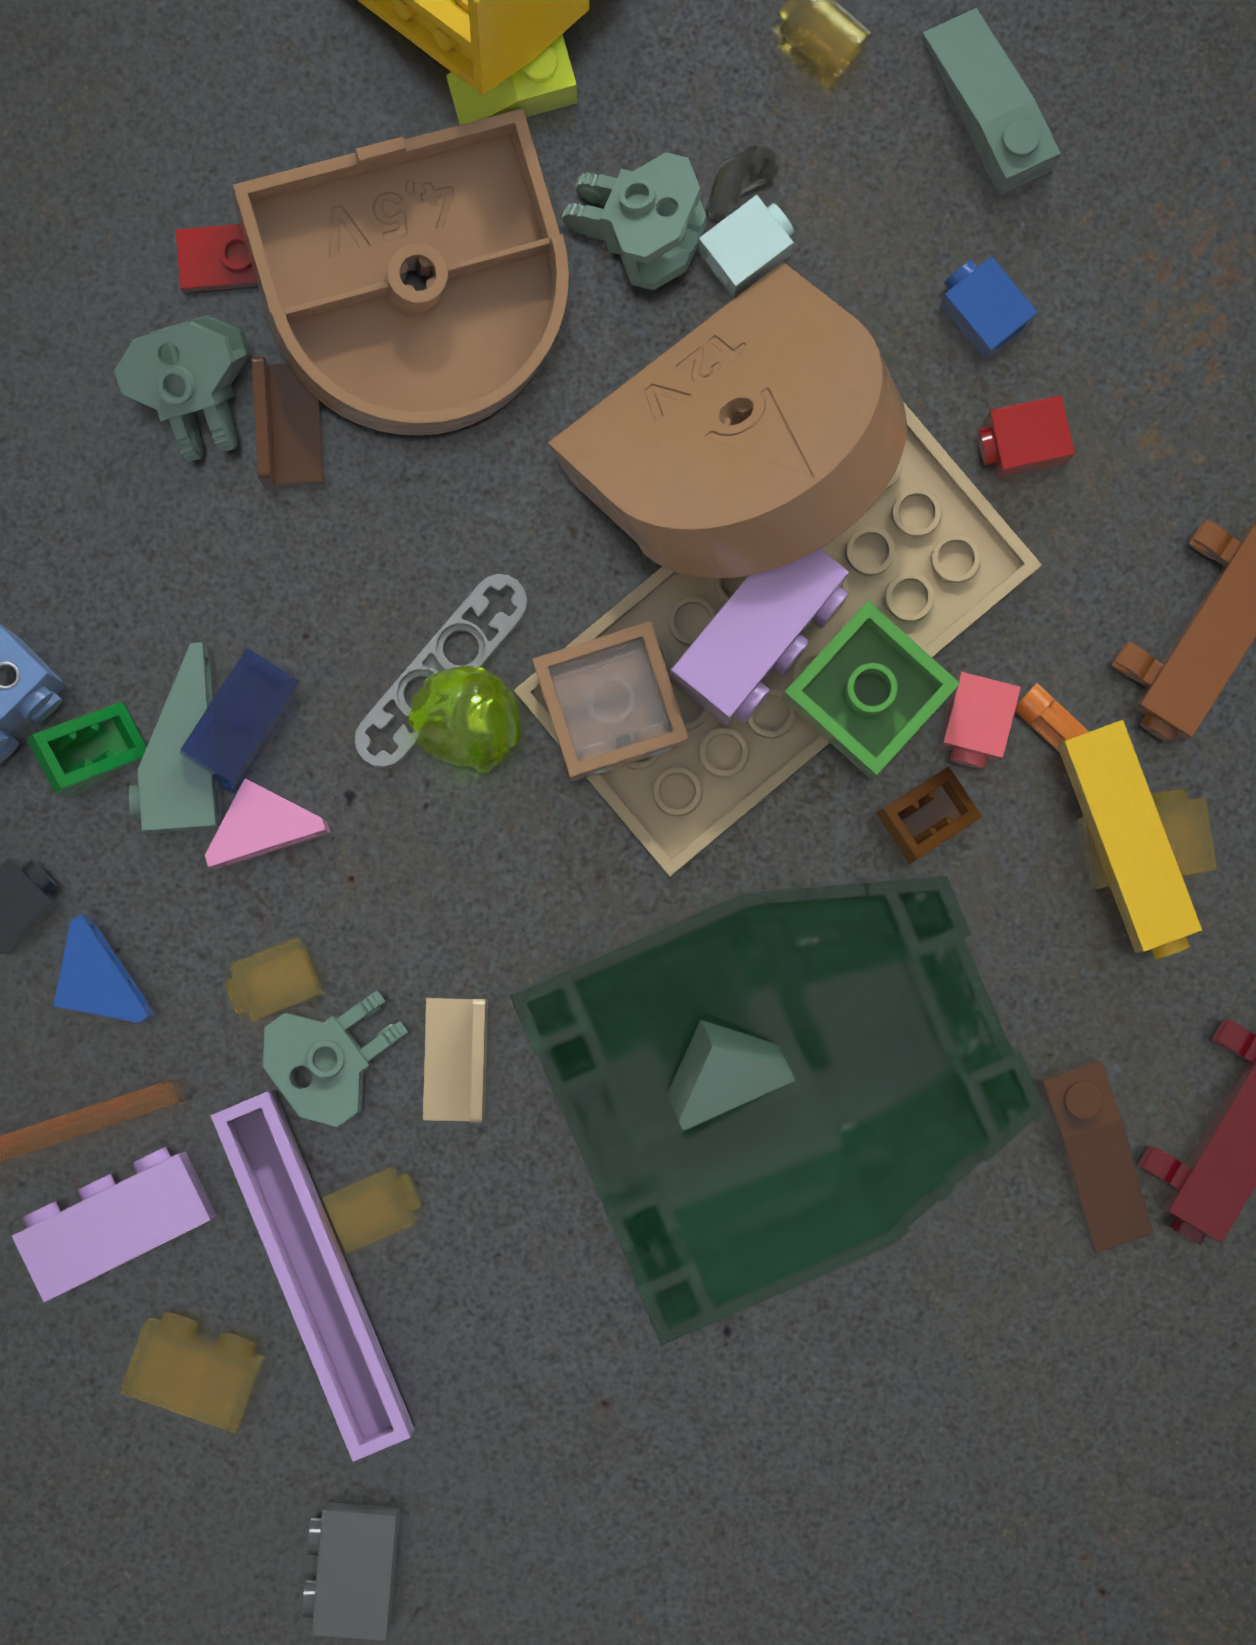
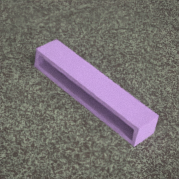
M267 1091L210 1115L352 1461L354 1462L411 1438L415 1430L276 1091Z

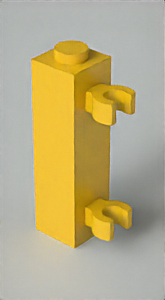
M1124 721L1112 723L1062 742L1057 747L1135 953L1151 949L1155 960L1190 948L1187 936L1202 931Z

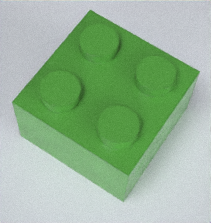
M868 600L784 691L781 699L868 778L873 780L961 683Z

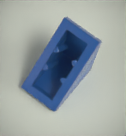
M80 914L72 919L69 925L53 1006L136 1023H147L155 1018L156 1014L92 918L88 915Z

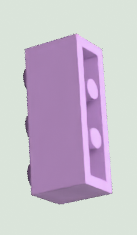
M164 1147L135 1161L133 1165L138 1174L118 1184H115L112 1175L109 1174L77 1190L82 1201L63 1211H60L55 1201L22 1217L27 1229L12 1235V1238L43 1302H47L217 1218V1214L186 1151L171 1157L167 1148Z

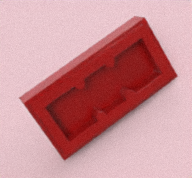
M240 224L175 229L180 289L183 293L258 286Z

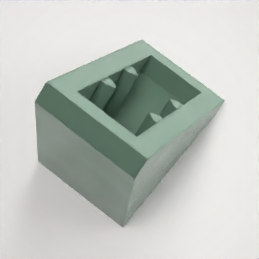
M700 1020L667 1095L678 1122L684 1131L796 1080L778 1044Z

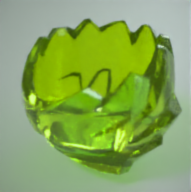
M460 666L442 670L429 676L424 681L423 688L412 696L413 708L409 714L408 722L419 733L415 742L435 759L455 766L473 767L483 774L497 765L509 753L512 747L520 743L521 725L517 699L503 679L485 668Z

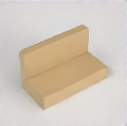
M426 998L423 1120L470 1121V1123H483L485 1121L487 999Z

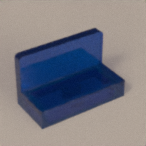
M246 648L183 744L180 754L221 779V787L232 793L295 696L299 680Z

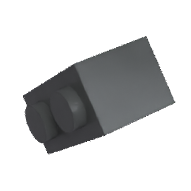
M327 1502L322 1509L321 1518L311 1517L308 1535V1555L318 1556L316 1580L306 1579L302 1615L303 1617L313 1618V1636L377 1641L387 1640L391 1627L400 1508Z

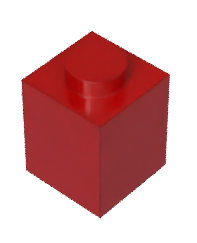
M1062 395L990 410L984 420L986 428L978 429V442L985 465L994 463L997 479L1067 464L1075 455Z

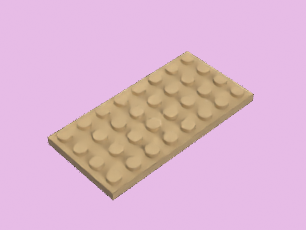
M905 403L907 420L906 440L901 460L893 477L876 502L857 522L830 543L820 548L849 572L842 585V588L849 594L844 599L845 602L823 629L813 622L803 633L802 636L809 640V643L788 672L782 676L774 669L763 682L770 690L767 693V697L751 717L743 723L735 716L730 724L725 727L671 683L689 737L688 745L586 777L669 878L830 744L827 739L781 698L784 691L868 600L933 658L1042 566ZM662 566L565 648L651 621L670 679L671 669L748 576L701 578L680 574ZM535 672L514 690V693L559 745Z

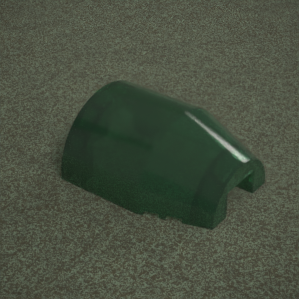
M947 876L743 892L509 993L535 1055L537 1054L601 1198L606 1215L631 1270L638 1294L661 1346L895 1244L909 1232L908 1227L937 1201L942 1202L954 1191L953 1187L981 1161L987 1162L1045 1110L1021 1051L1010 1044L1006 1038L965 941V937L972 934ZM700 1020L778 1044L796 1080L684 1131L678 1122L667 1095Z

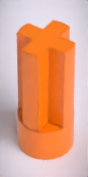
M1038 683L1016 705L1015 712L1058 752L1057 746L1062 742L1090 732Z

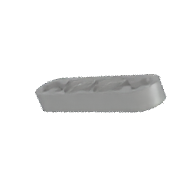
M496 574L480 582L361 721L355 733V745L357 752L366 763L375 768L387 769L397 766L402 762L519 626L527 613L528 600L525 590L518 580L509 575ZM508 588L514 592L511 603L516 610L510 616L503 612L495 615L488 624V627L498 633L491 641H488L477 625L464 620V618L470 611H474L480 620L490 608V603L485 597L490 590L501 594ZM467 632L478 641V654L470 664L463 666L454 665L445 657L444 644L452 634ZM418 678H429L434 681L440 692L437 704L432 709L424 712L411 709L405 700V690L408 684ZM395 702L405 717L420 723V725L413 733H410L407 727L402 724L393 736V740L398 746L397 750L391 755L382 750L374 756L369 752L373 742L368 733L374 727L384 731L392 724L396 717L385 711L391 703Z

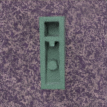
M972 9L923 32L922 38L998 196L1053 171L1061 152L1035 98L978 9Z
M203 642L190 643L138 767V784L129 786L132 821H141L142 831L148 834L219 829L222 823L210 649Z

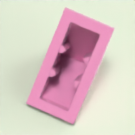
M244 779L205 854L208 867L216 870L329 834L330 830L327 821Z

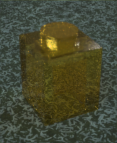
M299 937L228 965L233 978L225 981V987L231 1003L238 1015L247 1012L251 1022L262 1021L325 995L303 939Z
M394 1165L322 1197L346 1254L416 1224L418 1220L414 1210L423 1207L409 1173L399 1177Z

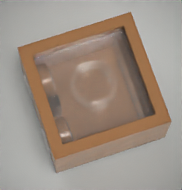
M651 621L532 659L571 782L688 745L689 737Z

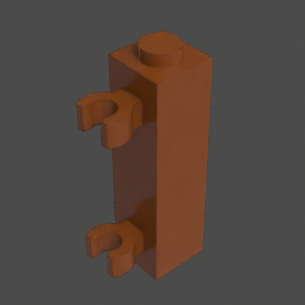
M1208 519L1203 524L1201 523L1188 545L1224 566L1168 654L1160 663L1145 650L1128 641L1126 645H1123L1111 664L1117 671L1146 686L1132 710L1144 717L1140 725L1146 731L1167 743H1171L1175 737L1182 742L1193 737L1256 638V522L1246 529L1240 540L1235 539L1225 529Z

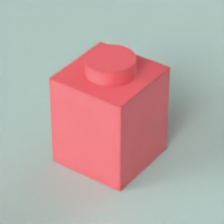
M961 672L956 677V680L961 684L952 692L938 747L952 751L950 761L965 766L985 769L987 760L998 762L1003 758L1021 687Z

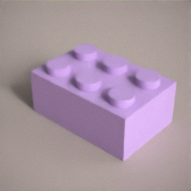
M818 549L790 564L749 575L671 669L670 682L723 726L727 727L735 716L745 723L767 697L770 689L763 682L775 669L784 676L805 651L809 640L802 636L803 633L813 622L823 629L845 602L844 599L849 593L842 588V585L849 572L823 550Z

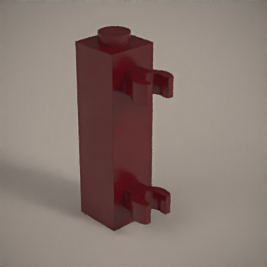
M1230 1019L1228 1021L1222 1020L1211 1041L1241 1057L1246 1062L1187 1163L1183 1164L1156 1146L1149 1145L1137 1165L1144 1171L1172 1186L1160 1209L1174 1217L1168 1227L1200 1246L1206 1236L1220 1243L1224 1241L1256 1186V1035Z

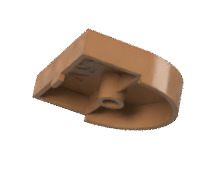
M523 108L404 139L402 136L356 149L355 153L233 185V203L276 345L285 362L303 386L325 406L342 417L377 431L398 435H432L458 430L489 417L507 405L531 381L546 358L559 331L565 312L569 281L568 258L564 237L559 232ZM416 270L419 276L428 277L429 280L426 281L424 290L415 291L412 285L403 284L407 271Z
M782 261L549 441L548 444L569 480L639 545L643 554L666 569L684 575L701 578H735L773 570L799 560L827 545L857 522L883 493L897 469L905 446L907 420L900 393L874 338L866 327Z

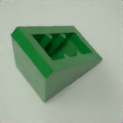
M122 701L32 734L26 739L54 793L67 799L141 761L147 748Z

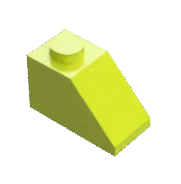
M563 34L534 61L483 95L451 72L446 75L460 125L522 108L525 117H530L578 103L577 84Z

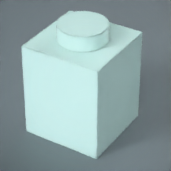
M756 195L702 235L698 242V252L732 297L735 298L791 256L794 242L789 236L795 231L786 215L776 204L773 203L766 207L758 195Z

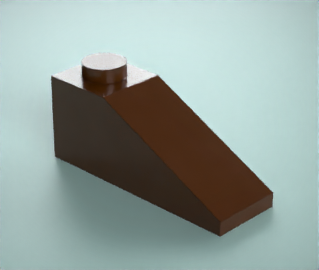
M1091 1060L1035 1079L1094 1253H1099L1153 1234L1124 1125L1102 1061Z

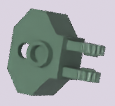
M665 152L634 171L621 169L617 178L589 172L586 174L582 173L579 176L575 185L577 194L581 198L586 199L587 202L590 201L593 204L598 203L600 206H604V209L589 205L583 206L581 203H569L562 214L561 221L564 222L568 229L578 232L580 235L585 234L588 237L605 240L608 252L620 254L631 285L655 290L687 271L698 246L699 238L702 236L708 222L700 201L701 189L688 157Z
M206 315L150 332L148 335L133 339L114 370L121 394L156 409L160 421L169 419L183 458L190 462L204 456V444L194 415L195 411L202 409L218 449L221 452L236 449V446H238V434L236 433V427L234 426V420L227 400L234 397L231 383L251 354L244 331L215 317Z
M378 990L340 1017L331 1016L325 1022L292 1013H283L265 1027L263 1068L299 1117L339 1127L362 1111L364 1071L373 1065L371 1062L373 1058L408 1033L399 1021L396 1024H390L376 1034L374 1040L363 1048L360 1047L349 1032L351 1027L361 1020L371 1017L380 1010V1006L385 1002ZM301 1066L307 1067L312 1073V1082L306 1088L300 1086L295 1078L296 1071Z

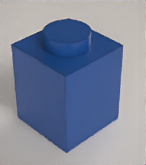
M992 256L979 267L972 260L968 261L944 282L949 291L944 294L940 307L984 361L1031 325L1038 313Z

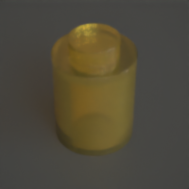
M787 0L778 13V16L784 21L779 33L833 80L837 79L852 64L873 34L872 31L835 0Z

